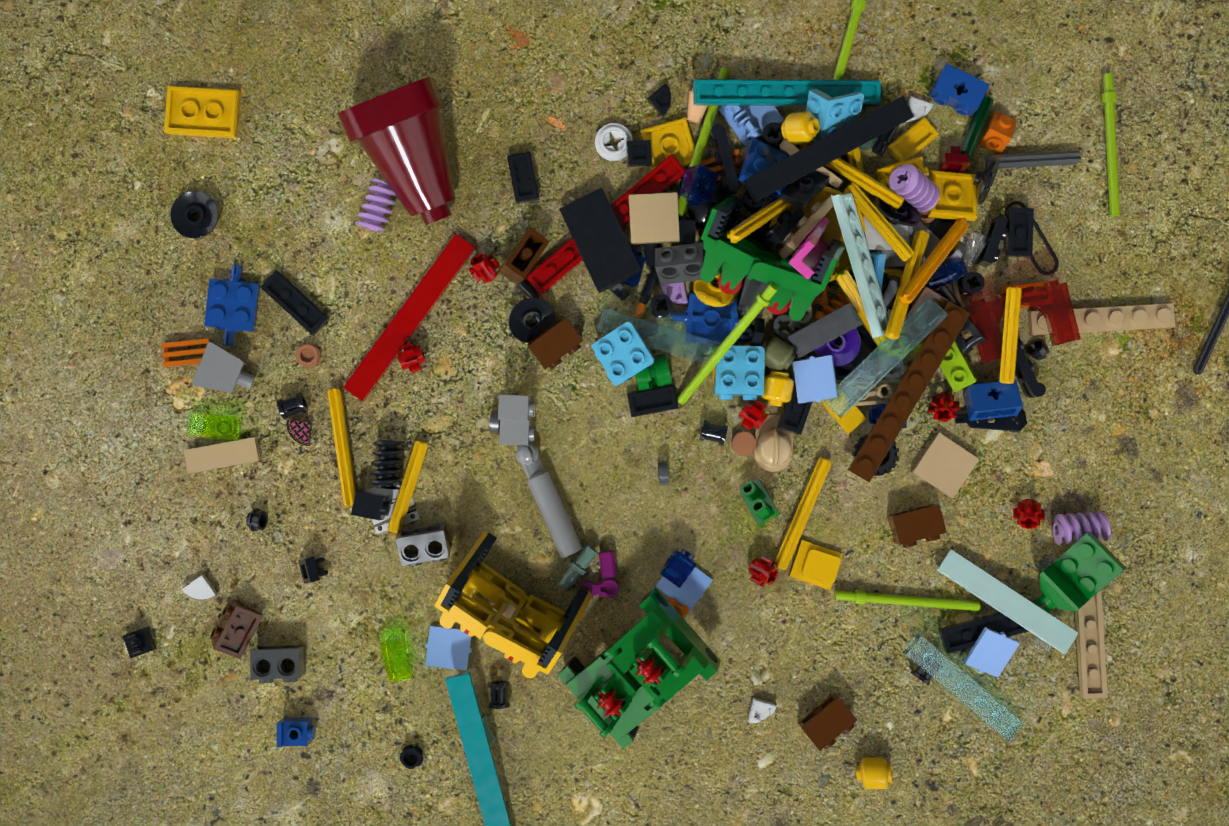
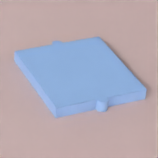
M832 355L818 358L811 356L810 359L793 362L799 404L813 401L820 403L821 400L838 398Z
M679 554L672 565L665 569L666 573L656 584V587L670 598H675L679 604L687 605L690 611L698 599L703 598V593L713 580Z
M430 625L428 643L425 644L427 648L425 666L467 671L469 653L472 652V648H470L471 637L458 628L446 629L441 626Z
M985 627L963 662L978 669L980 673L986 672L999 677L1020 643L1006 636L1004 632L998 633Z

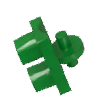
M760 479L755 482L749 481L740 488L741 492L739 493L759 527H763L768 520L780 515L778 508Z

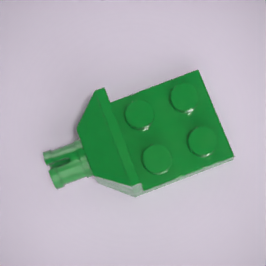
M1089 531L1052 565L1039 574L1043 594L1036 598L1033 603L1038 607L1045 603L1046 606L1043 610L1049 614L1056 607L1060 610L1077 612L1093 596L1123 572L1126 567Z

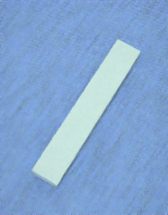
M852 193L838 194L831 197L872 337H880L885 335L889 321L888 313Z
M953 550L948 551L937 571L1062 654L1068 652L1078 635V632Z

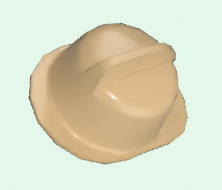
M776 414L768 415L759 429L756 428L755 460L761 468L770 472L786 468L791 461L793 453V433L777 428L780 415Z

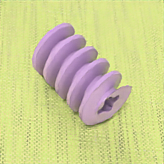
M904 164L897 167L889 178L890 188L898 195L903 196L919 212L929 211L938 202L940 195L938 186L914 165Z
M373 178L372 181L377 186H369L368 189L374 195L367 194L365 196V199L370 204H362L361 207L366 213L359 212L358 217L363 221H356L355 224L372 232H385L386 229L380 224L381 222H389L384 213L392 214V211L387 206L396 205V202L391 199V196L396 195L387 183Z
M1096 511L1095 513L1086 512L1085 514L1078 512L1075 515L1073 513H1067L1066 515L1057 514L1053 521V538L1058 545L1061 544L1062 537L1066 544L1071 543L1072 537L1076 543L1081 539V536L1083 537L1089 531L1099 541L1101 535L1104 541H1108L1111 536L1109 521L1102 511Z

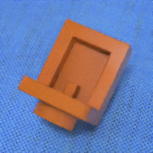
M995 111L990 119L987 132L980 141V146L1001 154L1012 139L1017 120Z

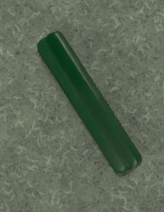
M984 96L978 110L974 113L961 147V154H969V163L994 102L988 96Z

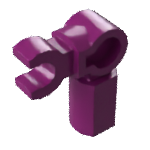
M615 551L599 552L600 572L604 580L598 581L597 584L589 580L581 583V587H590L591 598L594 595L612 598L620 590V584L615 579L617 575Z

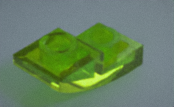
M189 412L187 436L238 441L240 417Z
M397 628L379 633L381 652L389 682L393 684L413 679L412 655L407 651L405 629Z

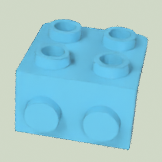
M818 89L809 90L806 111L811 112L820 124L819 132L812 142L815 143L860 119L864 94L855 92L831 97Z
M632 322L624 323L591 345L596 358L603 365L608 378L615 387L632 379V376L654 363V357Z
M732 346L716 365L713 395H719V400H733V396H743V400L757 401V396L764 395L765 349L761 346Z

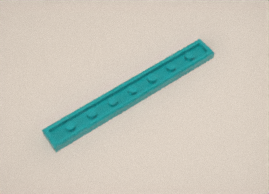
M694 79L693 103L694 106H807L809 90L818 89L831 97L860 92L864 94L862 106L881 105V80Z
M470 671L446 677L447 689L485 826H512Z

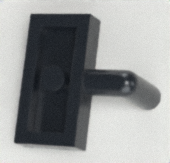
M798 207L791 212L786 210L777 218L778 224H774L767 231L761 226L754 233L762 240L761 245L768 251L784 241L805 213Z

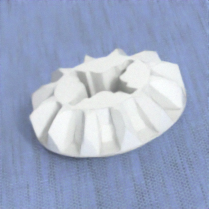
M607 124L597 132L595 148L601 158H605L610 162L621 161L627 156L626 142L633 141L632 135L621 124ZM610 134L615 140H621L618 143L617 151L613 146L607 145L610 143Z

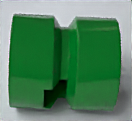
M666 354L653 356L654 363L635 375L639 391L650 389L653 384H656L658 387L672 384Z

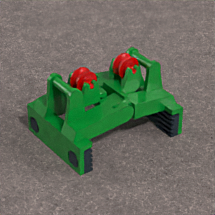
M731 195L712 209L702 234L703 249L706 250L700 273L702 281L709 283L714 280L715 276L721 273L718 285L721 291L726 294L738 292L744 284V277L748 275L750 280L755 279L768 284L773 283L778 287V290L771 298V303L766 307L768 311L776 315L783 314L790 307L791 299L793 298L789 316L794 321L801 320L815 297L825 290L846 247L845 243L833 238L828 250H825L815 273L807 280L789 264L792 255L783 259L778 254L779 252L774 249L766 251L761 242L749 236H746L737 243H731V240L727 238V233L734 228L733 225L736 223L744 200Z
M656 587L644 596L639 605L646 613L643 618L588 665L584 666L574 656L563 666L558 674L559 678L577 697L574 707L577 710L581 709L600 731L599 735L602 738L610 734L623 749L634 741L639 729L637 725L657 711L698 674L707 681L718 672L721 663L717 655ZM664 633L683 653L677 660L660 642Z

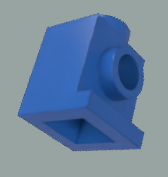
M312 717L282 718L278 721L277 747L308 746L314 740L316 734V727L312 725ZM293 730L298 732V737H293Z

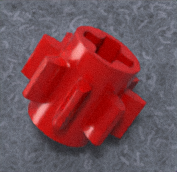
M480 253L473 257L470 262L472 267L468 270L476 282L482 280L484 283H489L497 277L498 272L496 269L500 265L492 254L486 256V254Z
M412 342L402 345V352L397 353L402 369H409L412 373L422 370L421 364L426 362V358L421 346L414 347Z
M941 392L931 397L928 412L934 413L933 419L946 422L956 418L960 402L954 401V394Z
M758 400L754 404L748 401L738 415L743 419L740 424L749 430L753 426L759 429L768 417V414L764 412L766 406Z
M1024 499L1018 502V508H1013V518L1017 519V525L1026 529H1033L1040 526V520H1045V510L1041 509V503L1033 499Z
M762 555L761 559L755 558L748 568L749 574L752 575L750 580L761 587H764L765 584H773L779 573L778 569L775 568L777 562Z

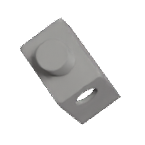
M208 342L191 385L234 393L237 384L251 389L256 376L243 371L246 361L216 343Z

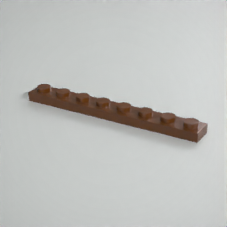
M950 301L947 302L847 470L870 483L971 313Z

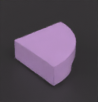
M684 282L660 285L662 293L667 295L672 302L688 304Z

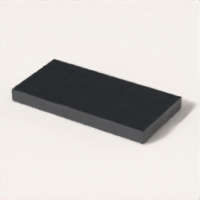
M602 187L559 209L598 293L642 273L641 267Z

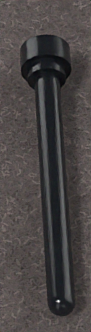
M1229 291L1193 368V372L1196 375L1203 373L1229 316Z

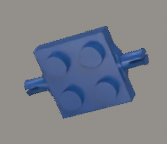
M232 265L230 279H209L204 326L219 328L225 331L224 346H233L234 332H255L260 285L240 280L242 269L240 265Z
M689 294L686 312L671 311L670 321L684 322L686 328L685 342L721 345L742 318H738L737 298L733 303L724 307H713L700 301L696 294Z

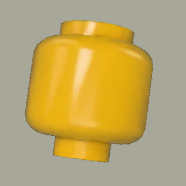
M809 111L791 113L782 123V135L792 145L811 143L819 132L820 124L818 119Z
M770 371V375H765L764 395H761V397L768 400L767 405L782 407V402H790L794 387L793 379L789 378V374Z
M864 757L861 760V765L856 766L857 781H862L865 789H886L889 783H893L892 764L887 763L885 757Z

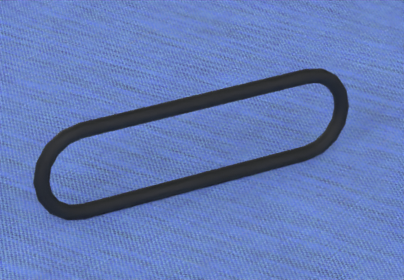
M1020 201L1011 202L1005 209L1006 218L1007 209L1011 206L1020 205L1023 208H1027V206ZM1034 220L1033 225L1052 255L1055 267L1052 271L1045 272L1039 267L1033 255L1030 259L1039 273L1051 275L1057 271L1059 261Z

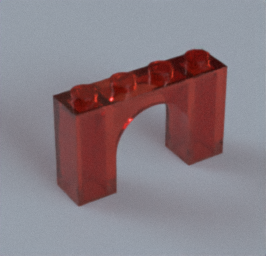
M1059 280L1044 283V288L1035 290L1034 286L1022 289L1021 305L1033 307L1043 315L1052 346L1081 339L1066 282L1059 284ZM1006 293L994 296L995 300L985 302V298L970 302L971 306L966 308V311L971 313V319L987 337V340L983 343L975 345L979 364L1001 359L1002 339L1000 335V321L1005 313Z

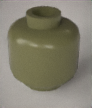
M778 337L772 338L770 342L765 340L761 346L765 349V366L775 372H781L783 369L787 371L796 356L793 353V346Z

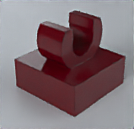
M950 146V153L944 154L938 170L964 173L969 164V154H961L960 146Z

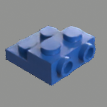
M752 138L748 143L738 181L743 182L745 179L790 155L758 139ZM791 184L769 196L776 199L780 198Z

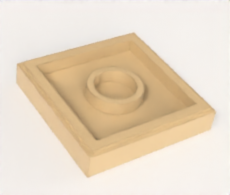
M677 192L629 195L631 244L680 241Z
M938 432L911 472L950 499H953L979 459Z

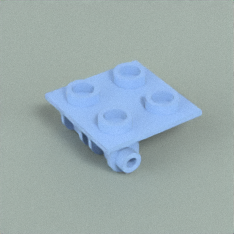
M721 106L718 108L745 147L748 146L752 138L758 139L763 135V129L767 124L784 121L775 106Z

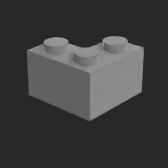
M499 395L500 445L529 446L530 441H534L535 427H531V417L536 415V403L532 401L530 396Z

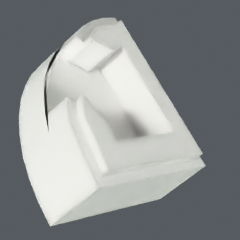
M910 97L908 106L914 117L906 122H915L922 119L931 110L933 104Z
M201 575L182 589L188 596L195 599H208L218 594L205 575Z
M753 697L747 721L749 723H758L765 720L774 713L777 704Z

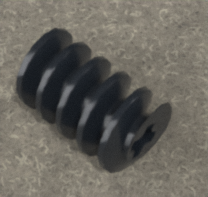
M380 440L373 442V445L378 447L379 450L372 452V455L379 459L371 462L378 469L370 471V474L376 476L377 479L369 481V484L376 486V488L400 490L393 483L401 481V478L394 474L402 472V469L395 466V464L403 461L396 454L403 453V449L397 447V445L404 443V441Z

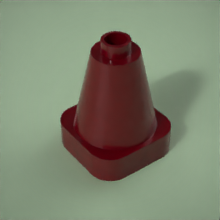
M431 77L412 82L337 114L349 143L358 142L410 216L421 214L425 225L452 215L447 202L456 199L440 109L444 108L445 105L437 85Z

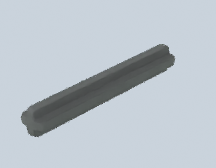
M1078 150L988 155L985 158V167L987 168L995 158L1000 159L998 169L1073 165L1081 161V153Z

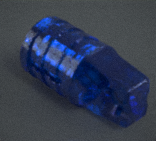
M964 260L942 263L925 286L931 290L937 289L968 274Z

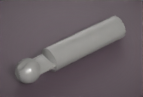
M529 443V446L520 445L515 454L516 459L528 478L526 482L560 557L564 558L580 551L583 547L550 474L545 471L540 461L537 447Z

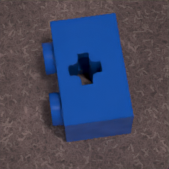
M946 64L940 71L928 96L933 98L934 102L939 105H948L954 108L956 113L971 117L978 110L990 84Z
M999 379L991 383L978 381L969 385L963 394L969 421L1017 416L1023 407L1017 380L1012 384L1001 383Z

